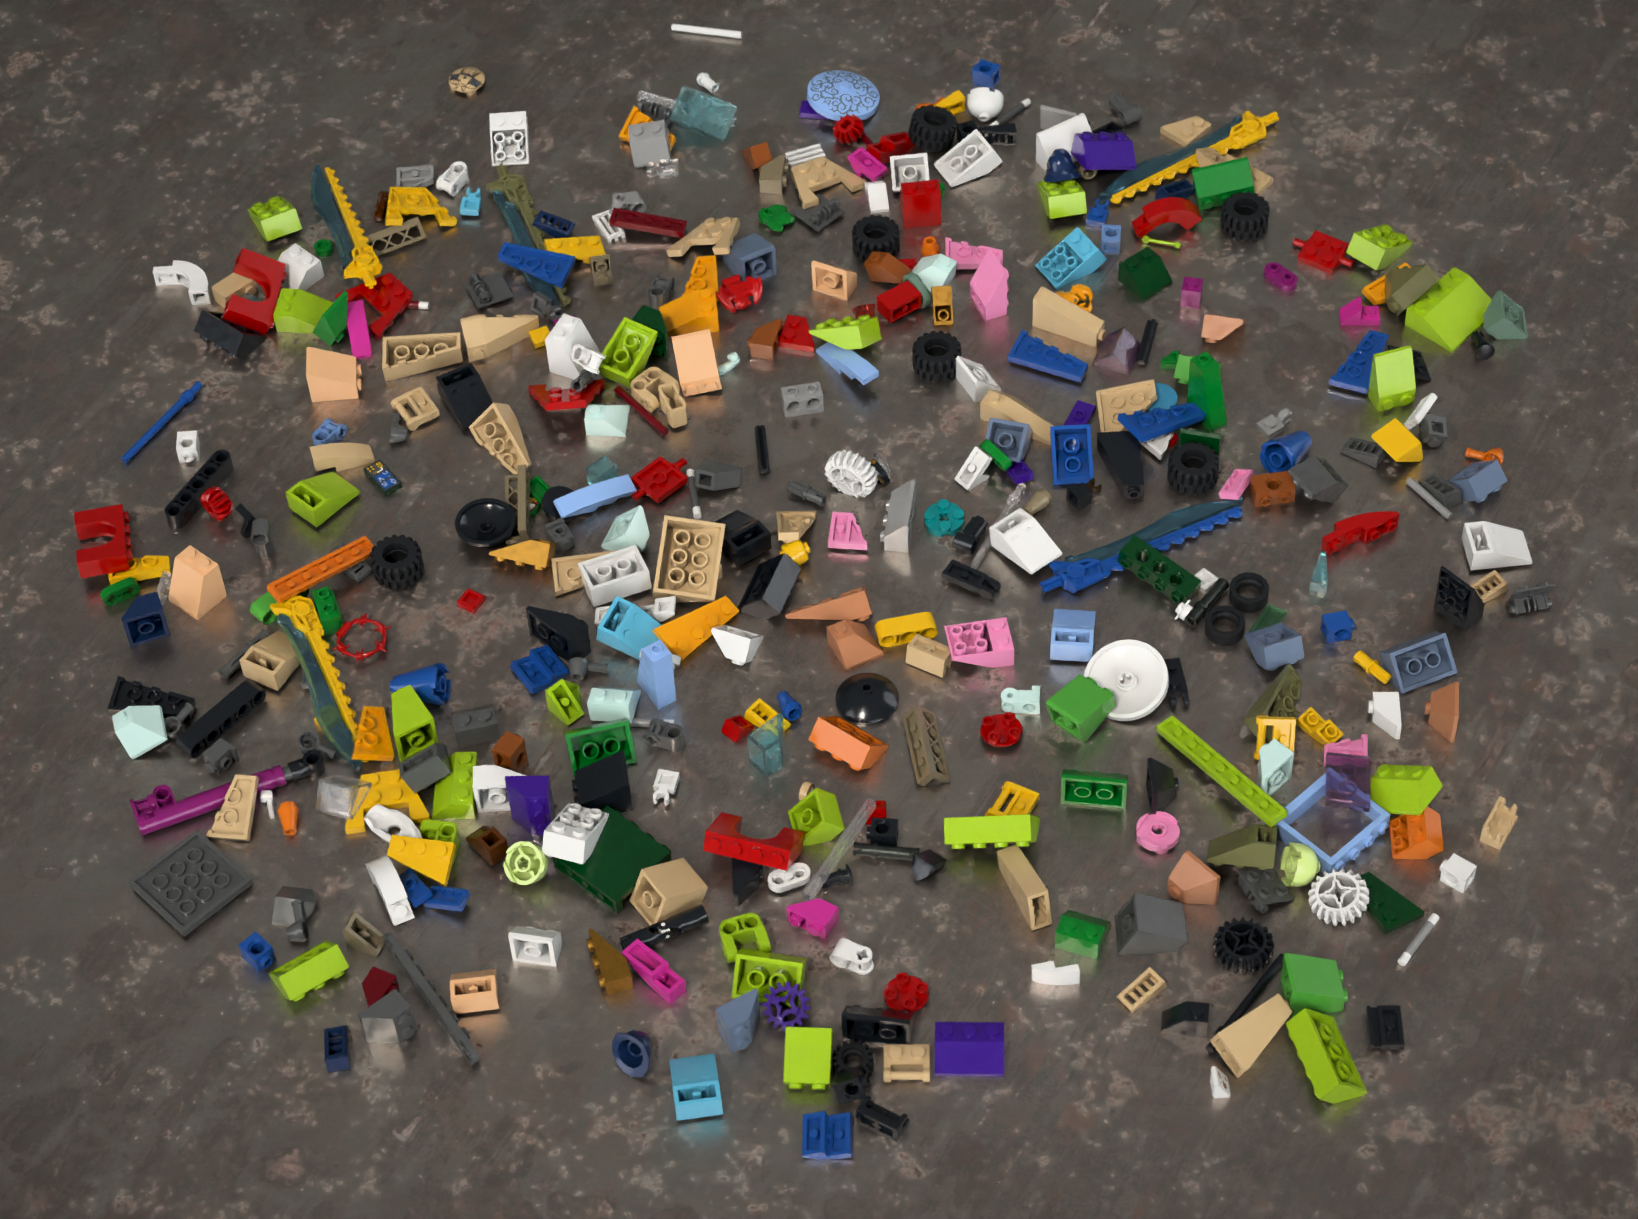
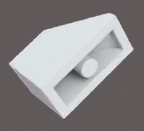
M1373 692L1372 700H1368V713H1372V722L1394 739H1400L1402 723L1399 692Z

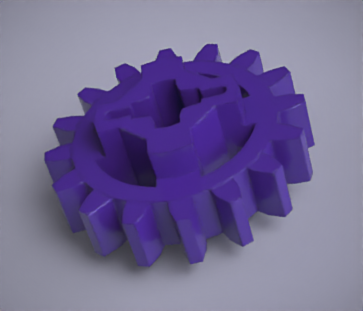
M789 981L786 982L785 987L780 982L777 983L778 989L776 990L770 987L771 995L764 994L767 1002L761 1004L767 1008L762 1014L770 1016L767 1019V1023L770 1024L774 1021V1028L777 1030L781 1025L784 1032L786 1027H795L797 1023L803 1026L801 1020L802 1018L809 1019L805 1012L811 1010V1007L806 1005V1003L811 1001L810 998L803 997L806 991L803 989L799 992L798 984H795L792 988ZM782 992H788L786 996L777 997ZM797 996L801 1000V1009L795 1003ZM788 1001H790L789 1004L792 1007V1009H786L785 1012H783L784 1009L781 1007V1004H787ZM772 1004L777 1007L776 1018L772 1013ZM796 1016L794 1020L784 1022L787 1017Z

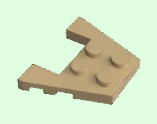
M823 156L791 167V176L798 190V196L802 201L804 210L819 205V198L813 193L815 191L843 182L851 192H855L865 188L864 183H867L866 180Z
M730 217L721 219L708 218L666 250L668 257H681L694 245L715 244L712 248L715 255L729 254L731 251L730 246H733L734 243L733 236L737 235L740 221L738 218Z

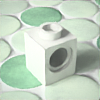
M197 430L177 432L176 451L180 463L200 460L201 443Z
M1453 853L1449 860L1445 859L1440 866V881L1464 893L1475 878L1477 866Z

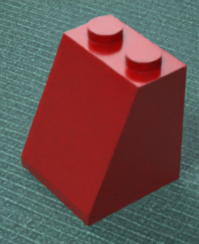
M938 179L901 183L899 205L904 229L941 225V191Z

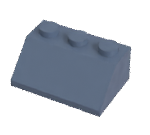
M1434 631L1379 652L1384 670L1391 674L1390 680L1400 694L1458 673L1445 632Z

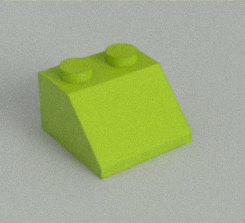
M817 787L788 811L792 829L805 832L803 847L829 842L845 829L835 794Z

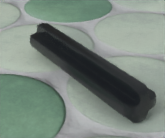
M1155 319L1146 322L1136 359L1140 366L1148 363L1158 326Z
M757 425L755 427L758 466L759 472L764 474L770 471L766 430L764 425Z

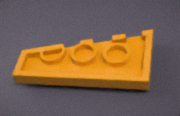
M724 596L663 624L652 632L673 655L680 656L682 661L713 635L711 633L713 627L725 625L740 611L727 596Z

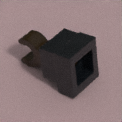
M1095 478L1090 479L1087 485L1082 482L1076 486L1073 483L1067 486L1066 499L1080 511L1091 503L1092 494L1101 492L1102 485L1094 486Z

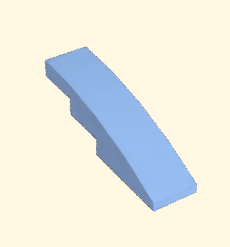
M829 342L816 349V353L839 374L844 372L851 380L856 378L862 385L879 377V371L852 350H845Z
M627 474L573 491L555 499L553 503L561 518H567L594 512L599 506L613 504L618 498L631 496L637 490Z

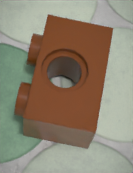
M1288 471L1250 476L1249 491L1254 507L1294 502L1296 487Z
M506 731L492 749L495 765L522 774L529 765L525 740L518 734Z

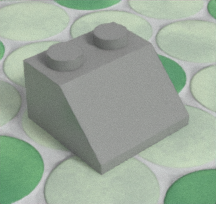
M665 120L628 125L629 143L635 168L671 163L669 129Z

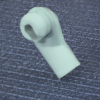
M737 352L728 354L729 361L718 366L720 376L731 371L740 363V357H738Z

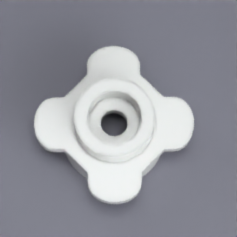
M1190 599L1186 603L1181 602L1176 608L1177 616L1175 620L1180 618L1184 621L1185 617L1193 610V607L1189 605Z

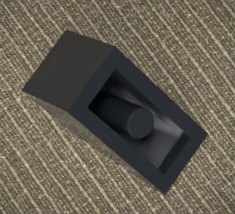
M732 858L734 907L740 906L760 887V878H764L763 865Z
M1186 1001L1163 1011L1161 1033L1207 1038L1210 1003Z

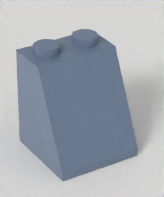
M756 233L734 241L733 246H730V253L722 254L723 261L733 275L738 274L740 276V281L745 282L747 276L755 279L760 276L761 280L777 274L775 246Z

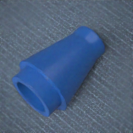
M787 691L780 692L777 695V700L783 717L790 721L798 719L802 714L801 704L791 697Z

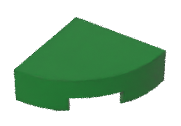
M1180 350L1172 351L1169 355L1163 357L1160 369H1176Z

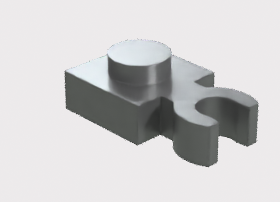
M539 291L533 293L530 309L541 317L545 318L548 316L553 321L559 319V316L555 313L561 311L558 305H551L552 299Z

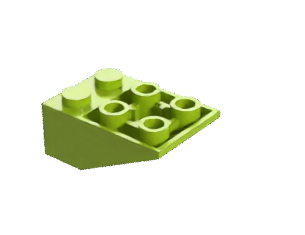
M1042 179V182H1037L1045 212L1050 219L1087 213L1085 191L1075 179L1057 182H1045Z
M275 196L266 203H255L251 206L252 208L247 209L260 234L267 242L302 229L296 208L283 197Z
M1382 224L1354 232L1346 253L1378 271L1387 268L1411 247L1413 242L1408 240L1406 235L1396 233L1392 230V227Z
M869 314L858 316V319L848 316L840 321H837V318H830L823 323L816 324L815 328L809 330V334L845 350L865 348L882 339L878 317H870Z
M329 472L301 480L285 493L289 508L317 528L361 492L336 473Z

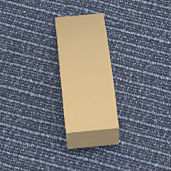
M329 443L309 447L316 472L335 467L336 472L375 462L371 446L366 444Z

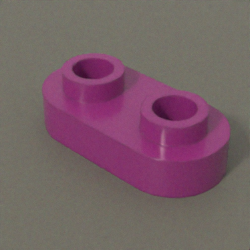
M1272 262L1265 265L1264 277L1283 291L1296 289L1298 278L1294 273L1279 263Z

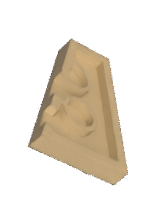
M776 511L778 540L786 543L799 540L817 519V511Z
M235 775L224 797L225 801L221 810L217 812L214 818L215 822L205 837L210 839L250 841L259 781L257 776Z

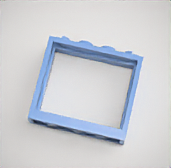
M1330 769L1285 807L1287 817L1274 825L1277 826V837L1289 847V842H1295L1312 848L1317 859L1320 861V871L1323 873L1326 871L1330 874L1333 868L1336 872L1340 871L1342 867L1344 869L1346 863L1350 860H1355L1361 850L1373 844L1376 837L1380 834H1385V830L1390 826V814ZM1333 789L1371 818L1373 822L1330 857L1290 825Z

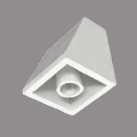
M567 314L561 316L545 339L549 371L573 380L580 375L584 368L572 361L570 357L572 348L579 344L600 352L582 320Z

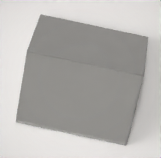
M1041 105L1040 128L1048 129L1079 114Z

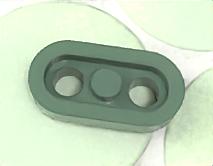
M913 272L904 275L903 283L908 280L921 293V308L929 306L932 295L924 287L920 277Z

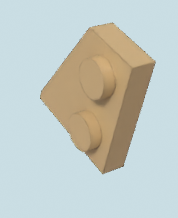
M1195 116L1164 125L1160 128V133L1188 149L1211 130L1212 124Z

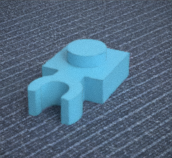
M467 188V197H462L460 215L479 216L482 204L480 188H477L475 193H471V189Z

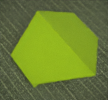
M562 678L545 690L547 708L567 726L585 714L582 708L580 685L563 680Z

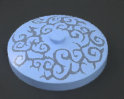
M840 70L823 72L813 77L808 84L806 95L809 105L817 113L835 121H839L840 116L844 118L846 114L850 116L855 114L861 120L867 119L876 112L880 99L879 92L871 81L856 73Z

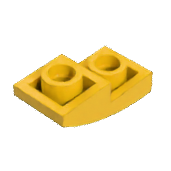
M1312 707L1296 720V724L1305 733L1322 745L1336 742L1344 735L1330 719L1325 721Z

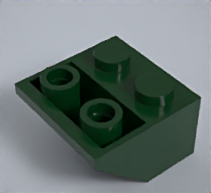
M642 305L631 320L658 331L651 353L668 359L670 357L668 335L662 315L659 310Z

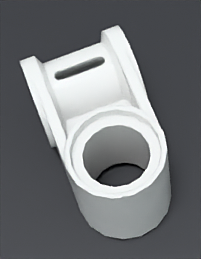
M461 161L454 162L438 178L436 188L440 191H447L451 196H456L469 182L466 164Z
M577 344L572 348L570 357L572 361L578 363L584 369L599 374V367L602 360L606 358V355Z
M846 938L839 939L829 957L835 966L845 968L859 975H868L874 969L873 955L870 948L854 943Z

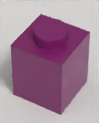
M1184 277L1181 289V307L1200 308L1203 279Z

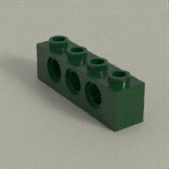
M1136 535L1119 552L1117 562L1123 568L1135 573L1139 579L1152 585L1155 590L1168 596L1174 603H1186L1198 593L1201 585L1200 579Z

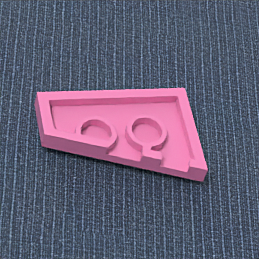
M945 237V256L957 261L956 269H978L988 249H992L994 254L999 256L1003 266V250L982 245L978 247L970 246L969 242L961 241V243L953 242L951 238Z

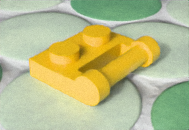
M1256 716L1258 730L1254 759L1259 760V750L1265 744L1266 725H1273L1272 740L1276 739L1294 753L1295 717Z
M1005 781L1000 795L992 808L987 810L985 816L1031 814L1040 799V793L1010 781ZM1015 794L1005 811L1001 812L1000 810L1009 795Z

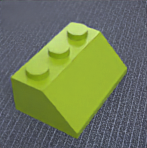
M455 752L449 756L451 773L435 782L432 820L476 819L477 807L473 791V766H480L477 752Z
M1382 764L1370 779L1369 798L1389 814L1421 815L1443 785L1432 766Z
M326 940L270 971L268 974L285 999L298 1001L305 997V992L312 988L317 990L323 987L326 980L330 978L336 979L344 975V970L349 968V965L338 944Z
M741 948L736 953L731 998H737L756 988L759 1002H767L764 994L771 995L770 987H773L775 990L778 989L777 983L779 982L785 987L787 981L790 982L792 988L795 984H798V991L800 992L803 990L807 958ZM782 992L777 997L786 996L788 992ZM797 996L795 1003L799 1007L800 998ZM790 1001L787 1004L782 1003L781 1005L790 1006Z

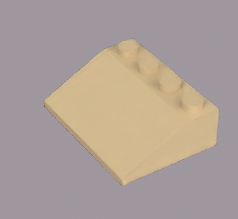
M664 515L652 600L675 596L676 603L715 601L726 524Z

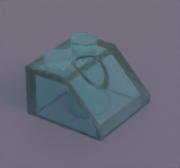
M779 713L747 736L749 761L766 777L777 772L783 766L784 726L783 715Z

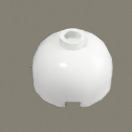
M987 87L972 89L970 94L967 95L969 112L980 121H989L1000 114L1004 102V96L1000 91L995 89V92H992Z

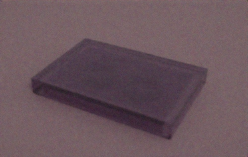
M1326 753L1325 807L1369 812L1370 757Z

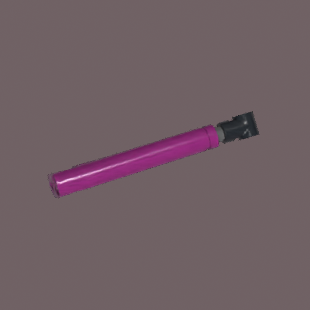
M309 750L303 755V758L287 763L288 766L281 768L280 765L272 767V769H266L249 775L259 778L257 795L261 793V790H273L278 786L287 785L286 781L290 779L295 781L307 776L312 778L322 776L325 772L322 754L317 750ZM232 782L175 801L172 790L167 785L157 786L152 793L147 794V797L137 801L130 799L129 801L142 836L220 809Z

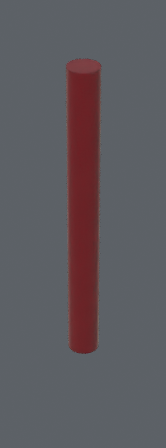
M615 387L614 392L664 436L668 434L669 430L622 387Z

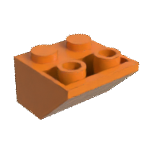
M1427 806L1421 815L1402 814L1389 821L1392 858L1428 859L1444 851L1440 814Z

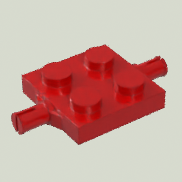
M1317 230L1314 231L1307 241L1298 238L1293 240L1292 245L1302 248L1297 256V261L1331 275L1341 264L1350 268L1354 265V260L1345 258L1349 246L1347 242Z
M660 456L632 476L633 484L639 488L631 494L633 500L637 501L646 495L659 504L688 483V477L680 471L683 466L687 465L686 459L682 457L676 463H671Z

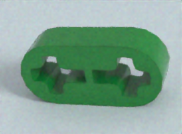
M985 439L979 445L981 449L993 458L992 462L1004 472L1013 465L1011 460L988 439Z
M129 577L105 587L101 591L100 597L105 605L113 606L136 596L140 591V586L135 578Z

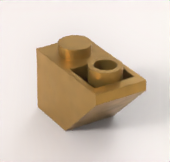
M951 285L932 286L934 325L953 324Z

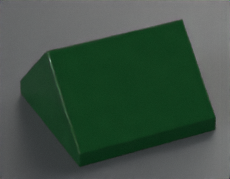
M1184 427L1180 430L1179 446L1182 443L1201 442L1202 445L1205 446L1207 444L1210 446V449H1214L1219 457L1224 433Z

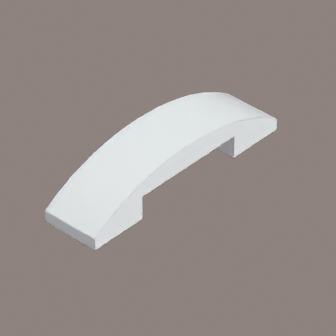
M676 597L657 598L654 605L640 606L639 608L660 623L675 615ZM610 606L596 608L594 623L596 627L599 626Z

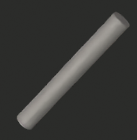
M1412 477L1407 479L1406 484L1447 520L1453 517L1452 512Z

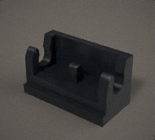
M867 1095L856 1109V1121L897 1142L910 1123V1119L907 1118L908 1115L903 1113L902 1116H899L873 1103L872 1097Z

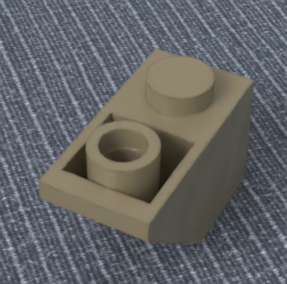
M780 155L761 166L759 177L760 193L782 194L783 186H787V175L785 174L789 173V162H786L785 155Z
M604 254L589 257L594 287L612 284L610 255Z

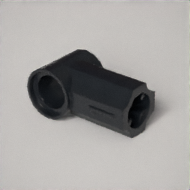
M978 515L972 517L964 530L956 533L952 547L973 555L978 547L979 539L988 528V523L983 517Z

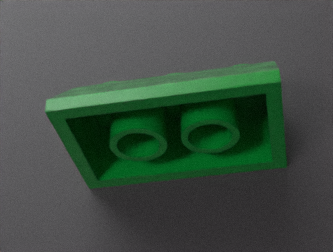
M1248 157L1192 169L1194 194L1199 211L1222 206L1223 201L1234 193H1246L1247 191L1254 194Z
M627 718L564 731L574 776L576 770L619 751L625 752L626 765L637 762Z
M1063 769L1060 803L1126 809L1129 775Z

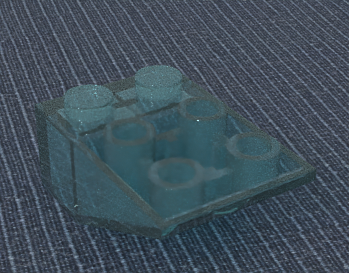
M682 85L670 120L675 126L725 141L737 106L702 91Z

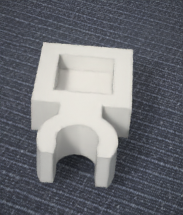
M658 769L653 785L655 791L653 794L654 804H657L659 798H664L665 806L670 803L669 794H675L680 779L679 772Z

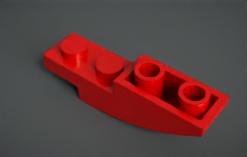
M1395 511L1370 512L1336 522L1334 524V532L1322 538L1321 551L1328 555L1332 552H1337L1348 544L1355 543L1358 539L1364 544L1374 541L1380 536L1398 528L1399 513Z

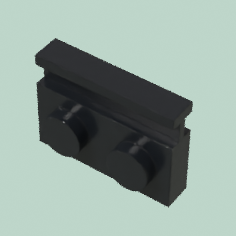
M1400 1005L1367 1006L1366 1016L1370 1050H1374V1048H1380L1381 1050H1404L1405 1043Z

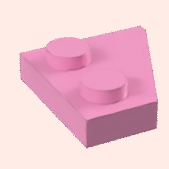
M832 512L828 548L868 549L867 541L864 540L859 525L856 524L853 513Z
M1363 734L1360 739L1354 741L1348 738L1337 743L1325 744L1323 766L1367 769L1368 734Z

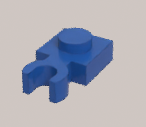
M1098 198L1095 200V207H1090L1087 215L1086 225L1102 228V224L1106 225L1109 216V200H1106V203L1103 205L1099 204Z

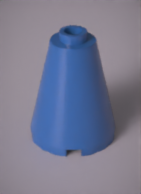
M1297 431L1265 442L1261 447L1262 452L1259 455L1265 470L1268 473L1288 471L1291 467L1299 464L1312 445L1311 437L1305 431Z
M436 663L396 675L390 681V691L393 693L400 688L411 685L422 702L445 705L444 702L449 700L451 693V680L446 678V673H449L448 668L443 663Z

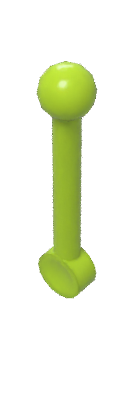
M1146 235L1142 237V242L1145 244L1152 242L1174 246L1176 249L1181 247L1179 241L1174 243L1151 239Z

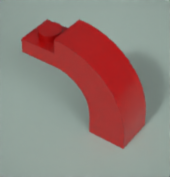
M1167 197L1155 200L1142 207L1144 213L1131 223L1136 235L1141 239L1157 226L1168 222L1178 223L1186 230H1189L1200 222L1202 217L1198 207L1191 201L1179 197Z

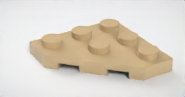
M1152 379L1096 391L1101 432L1127 431L1117 420L1118 414L1126 413V415H1133L1134 411L1139 410L1145 413L1157 400L1155 380Z

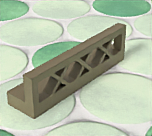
M418 217L403 222L402 226H392L365 236L369 239L367 244H371L372 247L377 241L386 243L384 250L378 251L374 249L377 256L426 239ZM418 228L419 237L413 238L407 235L409 229ZM399 234L403 236L402 242L398 245L390 242L393 235ZM352 242L346 245L349 252L354 249Z
M526 464L518 465V474L505 476V503L510 505L514 513L518 512L515 529H518L520 535L509 536L505 540L506 544L530 540V475ZM518 481V487L516 489L512 488L510 482ZM517 495L518 503L513 505L510 501Z
M915 705L902 718L917 784L924 787L933 778L947 783L950 781V775L935 712Z

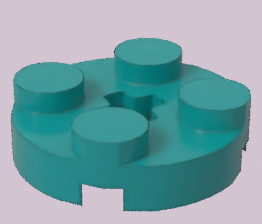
M940 499L925 511V528L936 537L948 534L949 537L955 536L964 527V511L958 505L946 499ZM941 518H948V521H946V520L940 521V520H941Z

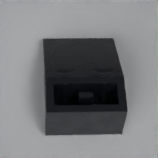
M472 363L436 377L438 393L463 431L469 429V426L493 403L479 373Z
M735 510L715 521L716 523L726 524L722 550L737 567L772 549L771 533L759 520L739 510Z
M1441 566L1434 608L1440 614L1449 618L1455 625L1466 631L1482 618L1485 604L1474 588L1444 566Z

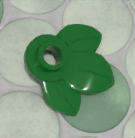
M771 205L769 208H762L758 212L759 221L777 232L783 231V225L795 223V218L791 213L787 212V207L784 205Z

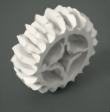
M844 449L837 451L830 456L826 463L825 475L828 477L827 481L832 482V487H836L838 491L844 494L855 496L856 498L859 496L865 498L873 492L878 481V473L875 472V467L870 465L871 462L866 461L865 457L859 456L858 453L854 454L851 450L849 452Z
M1342 867L1340 872H1336L1333 868L1332 873L1328 874L1324 871V877L1317 876V882H1312L1311 884L1312 889L1309 890L1310 898L1308 901L1312 912L1317 915L1319 920L1324 919L1326 924L1332 921L1336 927L1338 922H1342L1345 926L1348 920L1354 923L1355 916L1361 918V911L1366 912V904H1369L1370 900L1369 889L1366 882L1361 880L1359 874L1354 875L1351 869L1345 873V869ZM1337 892H1339V894H1340V896H1341V897H1340L1341 902L1338 901Z

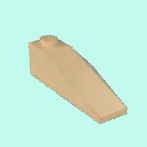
M479 314L460 319L464 346L469 362L488 358L529 337L528 331L540 328L538 315H514L513 317L496 315V317H486Z
M989 390L980 402V419L989 422L990 418L1029 424L1033 431L1031 438L1050 445V426H1054L1015 396L999 390Z
M493 402L469 426V429L477 443L488 449L492 456H496L501 461V464L510 472L518 474V465L526 464L527 468L531 465L518 420L509 404Z

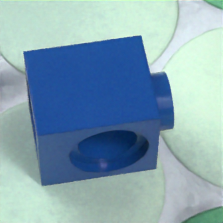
M980 59L971 71L973 84L993 90L1000 80V65Z
M1345 610L1322 615L1320 628L1326 644L1350 640L1355 626L1353 619L1349 618Z
M256 931L238 945L242 958L258 973L264 968L269 967L276 960L273 947Z

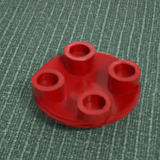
M1006 712L1004 714L984 717L980 734L983 740L990 745L1007 747L1020 740L1023 734V727L1021 722L1016 719L1014 713Z
M904 972L898 973L896 978L886 985L883 993L886 1004L892 1010H904L909 1013L921 1009L929 998L927 983Z

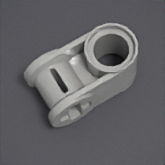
M637 191L617 192L612 196L613 204L609 208V213L612 214L613 208L644 213L647 205Z

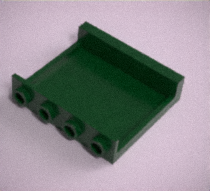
M607 805L602 812L609 813V817L591 856L586 862L579 864L553 857L555 868L618 914L624 909L623 900L633 892L641 869L672 861L671 851L666 845H661L655 841L650 833L643 832L635 822L628 821L621 812L613 810Z

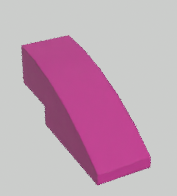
M363 300L347 302V326L352 355L357 359L373 357Z
M638 938L621 952L639 976L670 1005L687 991L685 980L669 968L666 960Z

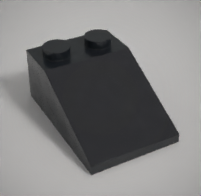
M532 606L526 608L530 635L543 645H549L553 652L569 663V660L574 657L585 658L591 653L588 625L585 621L561 612Z

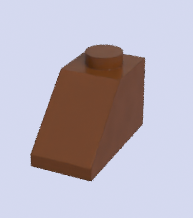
M767 142L741 150L751 169L758 168V172L761 170V166L772 160Z
M873 251L864 262L869 278L874 282L902 284L903 276L911 272L909 267L888 252Z
M776 319L754 330L752 337H749L747 347L750 348L751 357L774 359L778 348V339L783 328L782 319Z

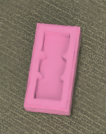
M1235 469L1220 490V499L1239 500L1249 485L1250 476L1254 475V471L1250 469Z

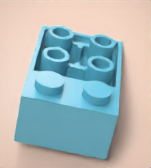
M1077 227L1035 266L1056 289H1059L1093 273L1107 259Z
M616 596L597 628L596 640L640 660L641 649L659 640L652 631L661 626V624L637 605Z
M715 1053L669 1060L677 1121L722 1115V1100Z

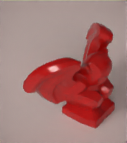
M737 274L723 279L719 293H715L720 303L729 312L734 314L736 309L744 310L752 304L748 298L749 296L753 297L754 305L759 304L762 298L763 284L760 276L757 279L747 276L744 282L740 281V276Z

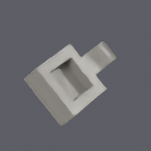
M1285 408L1277 417L1271 414L1256 423V429L1270 440L1285 431V425L1292 421L1289 417L1292 415V412Z

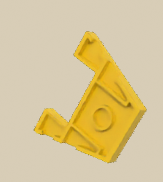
M390 187L385 220V225L402 226V215L407 216L409 214H419L421 216H426L427 214L435 215L439 226H456L457 219L448 214L449 211L446 207H441L438 204L439 200L426 187Z
M400 769L363 774L360 777L345 825L346 835L366 832L364 814L368 813L377 804L388 809L409 807L410 819L414 825L421 824L423 820H430V816L418 793H414L401 778Z

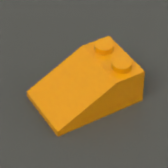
M715 288L694 290L659 307L668 337L710 329V332H719Z

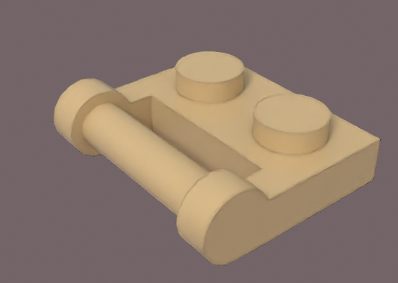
M421 386L391 401V406L399 412L410 431H414L419 425L440 416L439 409ZM408 403L417 416L412 418L403 405Z
M884 1044V1082H891V1080H923V1082H930V1044ZM891 1069H923V1071H891Z

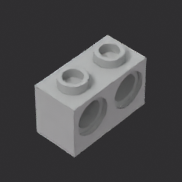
M820 381L781 388V400L785 418L824 412Z

